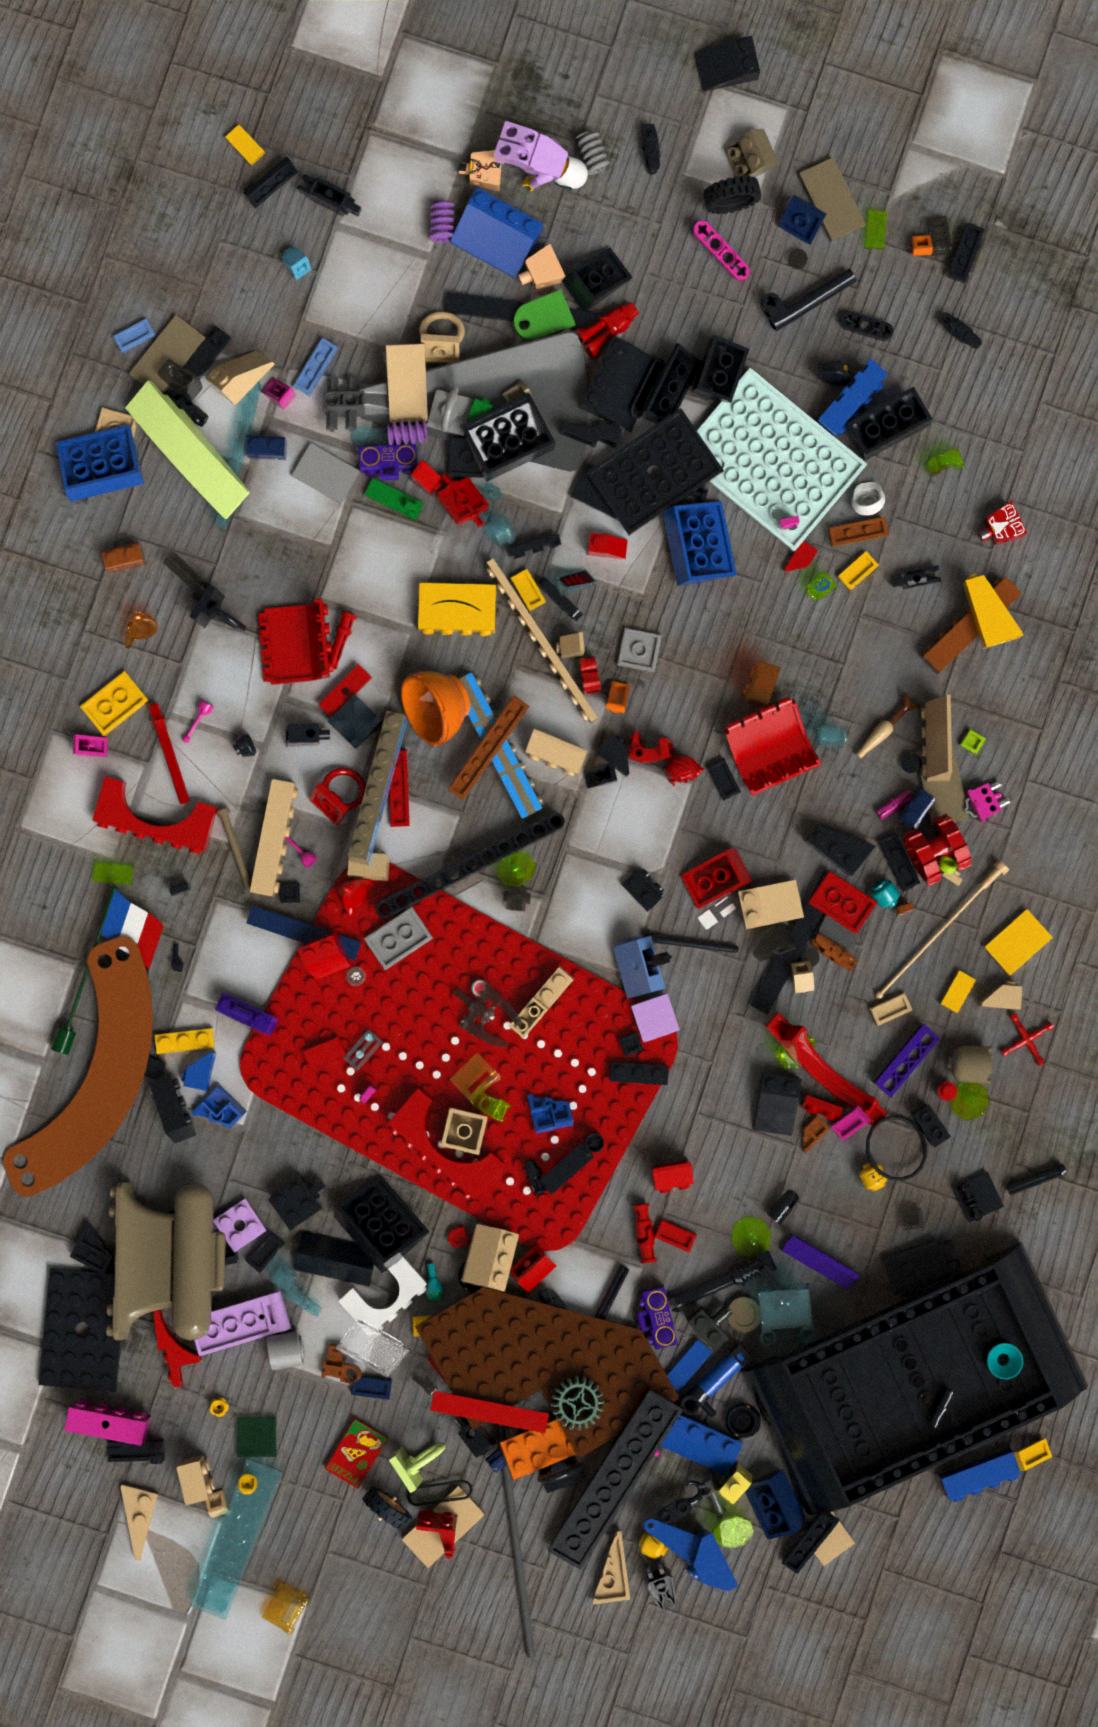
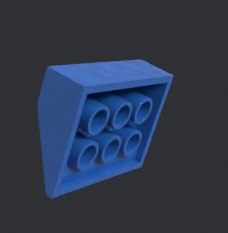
M477 187L464 210L450 243L516 279L525 264V260L528 259L543 232V223Z
M130 424L56 442L64 490L70 502L144 484Z
M722 501L672 506L663 513L677 586L737 575Z

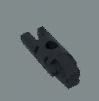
M645 124L642 126L643 156L646 161L648 174L655 175L660 168L659 140L655 125Z
M946 312L944 313L939 323L949 334L956 337L961 343H966L974 349L981 347L982 341L973 333L974 330L971 327L967 326L960 319Z
M174 390L168 392V396L178 409H183L196 425L203 427L206 424L209 416L197 405Z
M939 565L900 573L901 577L891 579L892 587L902 586L904 590L941 582V577L926 578V573L939 570ZM915 575L918 576V580L916 582H914L913 577Z

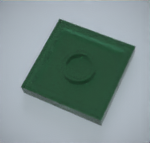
M238 1417L237 1457H276L277 1417Z

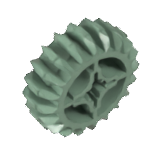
M574 1376V1382L568 1377L567 1385L561 1381L560 1385L563 1388L561 1390L557 1387L555 1388L559 1395H552V1398L557 1400V1402L551 1403L552 1407H557L552 1412L553 1414L560 1413L556 1420L561 1421L564 1418L562 1422L564 1427L570 1422L569 1429L572 1430L576 1424L577 1430H581V1424L583 1423V1426L587 1429L588 1421L594 1425L595 1421L592 1418L594 1416L598 1419L600 1418V1415L596 1412L597 1410L603 1411V1408L598 1406V1404L604 1403L603 1399H598L603 1394L602 1392H596L599 1388L598 1385H594L591 1388L592 1380L585 1384L586 1377H582L580 1382L578 1376ZM578 1387V1390H576L575 1395L572 1397L564 1396L570 1389ZM584 1388L591 1393L593 1404L584 1400ZM577 1398L584 1404L578 1405V1408L571 1402L577 1401ZM562 1402L571 1406V1417L565 1415ZM590 1409L586 1416L577 1419L581 1410Z

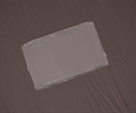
M358 1320L336 1346L337 1350L387 1378L410 1351L403 1342L364 1320Z

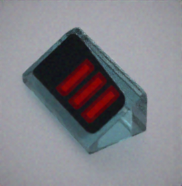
M586 569L554 578L561 596L590 588L597 584V581Z

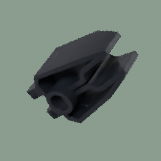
M660 1558L655 1559L658 1568L655 1571H652L648 1562L644 1563L647 1572L644 1580L655 1603L666 1613L665 1597L666 1600L671 1601L673 1608L676 1609V1595L670 1569L663 1567Z

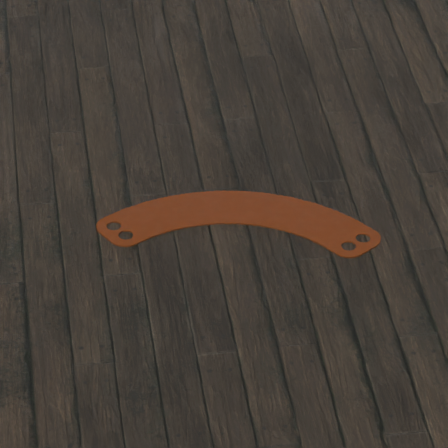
M117 937L97 945L88 955L87 962L95 985L99 1015L98 1038L94 1057L81 1088L63 1112L44 1129L6 1151L3 1165L12 1188L19 1195L30 1197L49 1189L77 1172L90 1161L115 1134L139 1092L151 1048L153 1027L152 996L147 970L137 943L129 937ZM119 947H126L129 950L130 956L127 960L120 961L117 959L116 950ZM108 954L111 957L112 964L110 967L102 968L99 966L98 958L100 955ZM19 1154L26 1156L28 1160L26 1167L22 1169L14 1165V1158ZM25 1172L32 1173L35 1177L34 1184L31 1186L23 1185L21 1182L22 1174Z

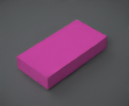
M856 1106L835 1121L830 1127L843 1141L868 1124L870 1119L859 1106Z

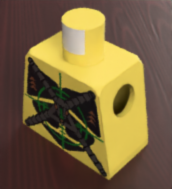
M737 1462L719 1482V1485L715 1487V1491L725 1501L734 1504L752 1484L753 1475Z

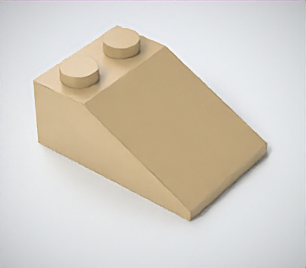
M254 351L219 365L210 372L206 380L220 395L236 405L275 364L258 351Z
M796 880L738 892L746 929L804 917Z

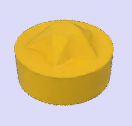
M247 1473L239 1478L237 1487L241 1493L248 1495L256 1490L258 1482L254 1475Z

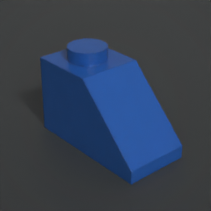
M216 1052L208 1053L188 1066L187 1070L183 1071L181 1081L184 1082L183 1086L204 1091L209 1089Z

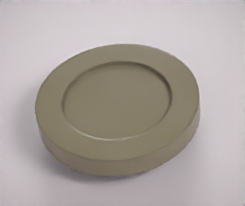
M750 1297L736 1298L728 1307V1310L730 1309L733 1313L728 1317V1321L734 1329L740 1332L752 1331L761 1322V1307L757 1301Z

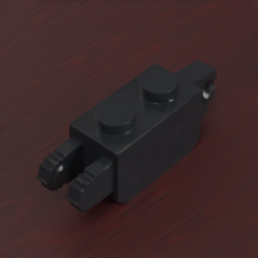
M303 175V181L313 186L311 189L298 185L296 189L308 196L311 201L343 217L348 215V213L355 216L360 215L362 209L354 203L355 199L351 197L350 193L317 177L314 179L308 175Z

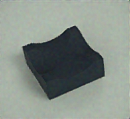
M354 694L328 722L357 749L382 723V720Z

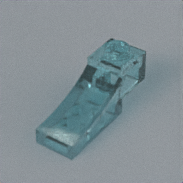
M285 1265L284 1267L280 1266L271 1282L287 1291L284 1296L286 1300L318 1317L323 1308L313 1302L301 1290L295 1280L297 1275L294 1274L293 1269Z

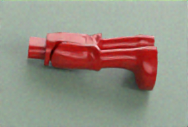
M632 302L627 303L625 306L622 304L598 318L599 321L587 328H577L573 332L577 333L581 345H584L593 335L604 327L607 331L584 346L588 356L595 360L600 355L602 345L610 340L613 335L616 336L619 333L625 332L630 327L631 322L634 321V317L639 314V311Z

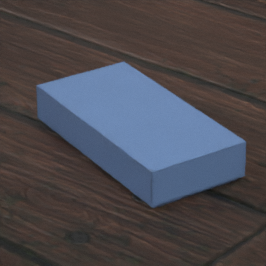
M147 318L113 335L122 354L156 336Z

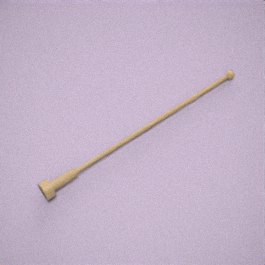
M997 860L993 864L995 869L981 882L977 891L881 991L876 992V998L881 999L883 997V993L983 889H986L1000 874L1004 876L1009 871V868L1003 862Z

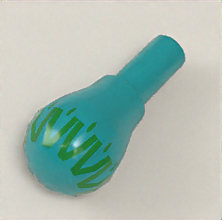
M434 1263L427 1264L429 1279L426 1295L431 1301H439L443 1297V1289L438 1278H436Z

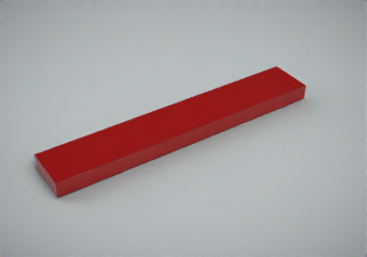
M435 1390L433 1391L430 1411L540 1433L546 1432L549 1413Z

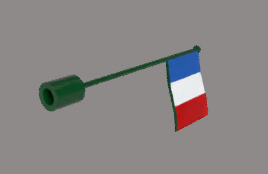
M113 885L111 886L112 891L93 948L98 945L101 934L108 940L122 936L129 937L137 943L144 964L150 970L164 925L152 914L127 900L117 891L118 887ZM119 947V949L130 954L126 947ZM88 963L67 1025L63 1024L62 1027L57 1028L50 1049L66 1055L70 1053L76 1032L73 1031L74 1028L71 1027V1023L89 972Z

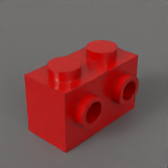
M536 1244L511 1267L510 1274L529 1293L556 1267V1264Z

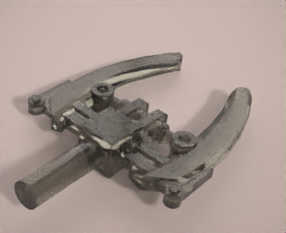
M490 984L485 985V991L480 992L479 995L481 997L477 1000H473L459 988H456L453 994L470 1006L468 1009L470 1010L469 1015L466 1014L464 1016V1022L460 1023L459 1026L486 1043L507 1047V1041L490 1035L483 1030V1025L491 1021L490 1017L495 1016L493 1013L495 1007L500 1006L510 1016L516 1026H521L522 1021L513 1006ZM490 999L492 1001L491 1007L487 1008L486 1004ZM477 1017H481L479 1024L474 1023Z

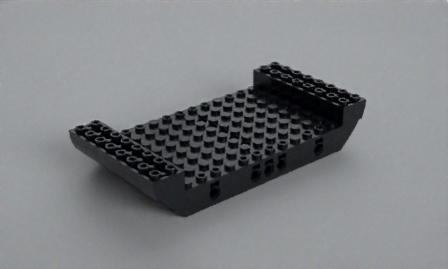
M1022 1242L987 1257L988 1262L779 1358L777 1355H774L742 1370L743 1376L806 1514L816 1515L822 1509L830 1512L850 1507L1062 1409L1088 1388L1087 1381ZM899 1340L906 1341L907 1347L904 1350L896 1348ZM1009 1343L1020 1350L1023 1357V1366L1017 1376L1011 1379H1000L990 1372L987 1365V1356L990 1349L997 1344ZM1000 1354L997 1359L1000 1365L1007 1364L1009 1360L1006 1354ZM913 1358L915 1360L914 1367L906 1368L905 1360ZM921 1376L923 1378L922 1385H913L914 1377ZM947 1387L956 1392V1395L940 1427L936 1428L928 1423L929 1416L935 1409V1402L939 1401L944 1388ZM930 1394L931 1402L923 1404L921 1402L922 1395Z

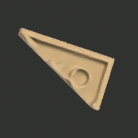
M122 1483L121 1493L135 1560L140 1561L158 1493Z
M616 1530L593 1598V1605L630 1600L621 1530Z

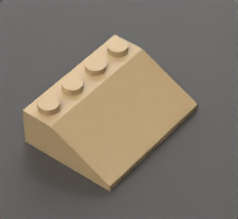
M944 695L926 702L925 708L921 709L922 720H925V727H922V738H926V746H922V757H926V765H923V776H926L927 781H950L952 774L951 695Z

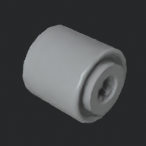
M298 1331L267 1336V1349L272 1371L304 1364V1344L302 1336L299 1335Z

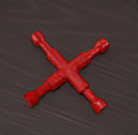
M1017 1013L1010 1015V1019L1015 1022L1016 1029L1022 1038L1014 1042L1012 1046L1000 1050L1002 1055L1005 1057L1014 1049L1017 1050L1026 1045L1030 1053H1033L1038 1066L1045 1063L1044 1059L1039 1056L1038 1049L1033 1040L1041 1036L1043 1032L1052 1030L1054 1028L1052 1023L1048 1022L1041 1029H1036L1028 1034L1024 1025H1021L1018 1020Z

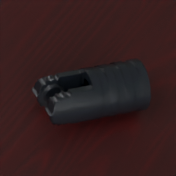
M788 1189L767 1215L781 1225L799 1200L798 1194Z

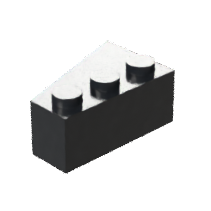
M819 825L815 827L805 840V843L849 877L854 875L876 846Z
M169 1073L149 1081L165 1134L174 1143L196 1136L192 1118L186 1108V1100L179 1090L181 1085L178 1078H174Z

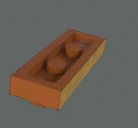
M885 517L828 528L832 548L887 537L889 535Z

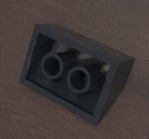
M714 335L708 341L691 393L709 400L732 403L750 349Z

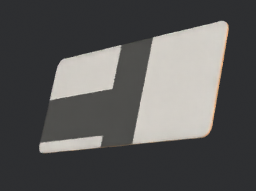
M725 897L699 916L698 919L707 930L734 911L736 907L728 897Z

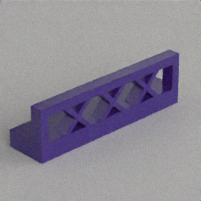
M921 1024L873 1083L889 1097H892L940 1038L930 1031V1028L925 1024ZM926 1033L933 1038L929 1045L921 1046V1039ZM919 1048L918 1059L909 1061L911 1051ZM902 1063H907V1072L904 1075H897L896 1069ZM889 1078H894L895 1086L889 1091L883 1085Z
M792 1234L789 1235L781 1249L784 1253L849 1290L854 1280H858L860 1276L857 1272Z

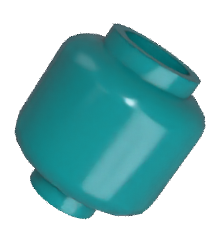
M881 879L872 886L871 895L879 907L892 908L898 903L897 899L900 893L891 880Z

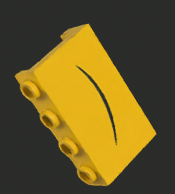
M419 583L418 630L422 631V634L433 635L434 632H441L442 635H453V632H461L460 635L470 636L472 633H480V636H491V633H495L496 585Z

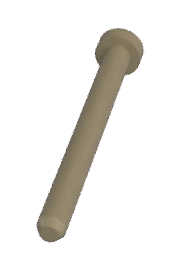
M229 808L222 809L216 812L217 817L220 816L245 889L250 890L251 880L228 816L230 810Z

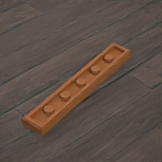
M515 695L512 697L449 786L448 790L464 801L530 706Z

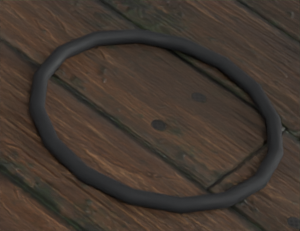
M890 1115L879 1119L870 1128L866 1138V1154L871 1166L878 1174L889 1180L905 1181L913 1178L922 1170L927 1159V1143L923 1132L914 1122L902 1116ZM891 1119L902 1120L910 1124L918 1132L923 1143V1158L919 1167L912 1174L904 1177H892L882 1172L873 1162L870 1153V1138L874 1129L882 1122Z

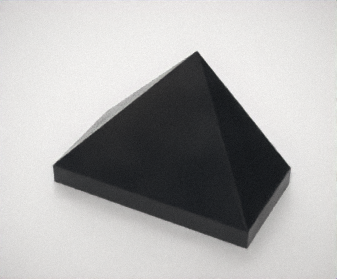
M614 762L584 770L587 788L617 783Z

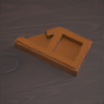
M818 1115L803 1128V1152L805 1154L831 1129Z

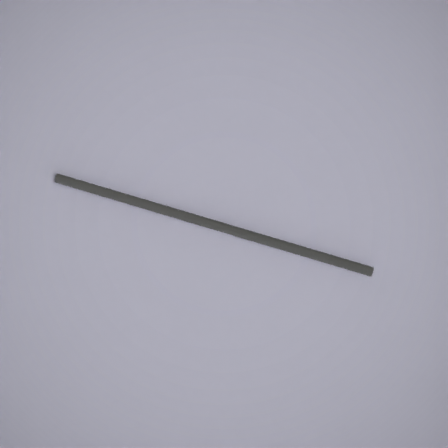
M497 1424L498 1439L501 1442L506 1440L505 1426ZM505 1465L502 1469L527 1657L533 1658L535 1657L512 1478L507 1465Z

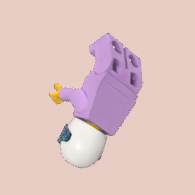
M505 121L500 135L501 140L498 141L493 156L497 163L515 165L527 173L536 175L534 178L525 177L523 187L529 186L528 190L533 191L534 188L554 180L561 188L571 191L585 184L588 178V170L582 159L568 156V152L554 138H549L530 128Z

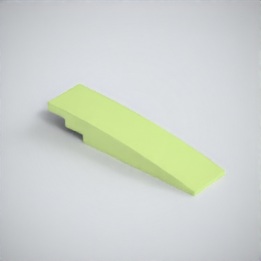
M147 381L125 408L182 475L224 519H228L248 496L250 491L183 409H178L168 395H163L153 381Z

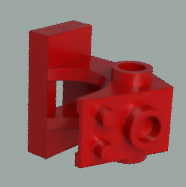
M635 731L634 735L630 736L633 742L629 744L627 754L631 760L650 763L672 760L675 757L673 742L668 738L659 739V743L655 748L646 749L642 745L640 732Z

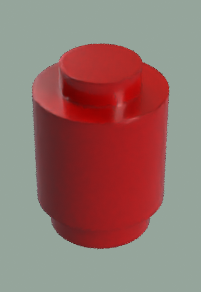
M948 1081L940 1082L935 1089L937 1097L945 1101L953 1100L958 1092L956 1085Z

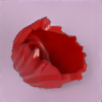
M678 755L666 766V779L673 786H675L676 781L681 783L684 780V783H687L688 779L693 781L704 770V767H701L690 756Z

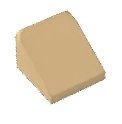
M224 1490L214 1492L208 1500H205L207 1511L211 1518L230 1512Z

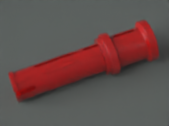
M343 611L340 613L342 616L339 625L335 628L337 633L332 645V653H329V661H333L334 670H337L346 640L352 634L353 622L357 619V616Z

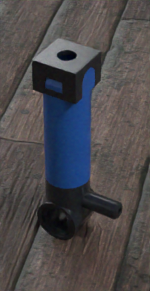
M739 1342L691 1390L682 1395L680 1406L683 1407L685 1414L693 1415L701 1407L711 1418L716 1415V1411L706 1401L753 1359L752 1355ZM686 1400H694V1407H685Z

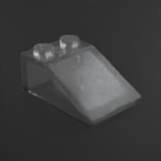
M447 512L429 548L430 553L465 568L485 524L478 528L473 520H467L457 526ZM482 513L479 514L483 522L486 523L488 516Z

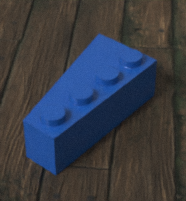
M870 358L863 371H859L851 384L845 387L838 396L839 398L829 406L817 423L834 437L837 434L841 436L848 428L845 426L847 422L857 418L860 414L858 410L862 406L865 408L871 402L872 398L870 396L874 392L878 393L884 387L883 381L888 373Z

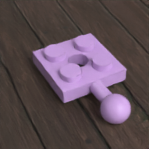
M246 1198L213 1220L219 1231L225 1234V1240L233 1252H236L267 1231ZM237 1220L245 1222L244 1230L238 1231L235 1229L234 1224Z

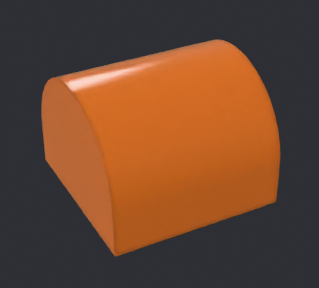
M930 235L911 236L912 256L932 255L933 247Z

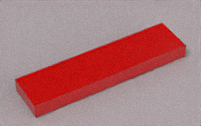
M407 750L399 751L389 789L390 827L410 826Z

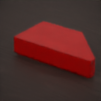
M803 541L785 567L784 572L808 568L818 550Z

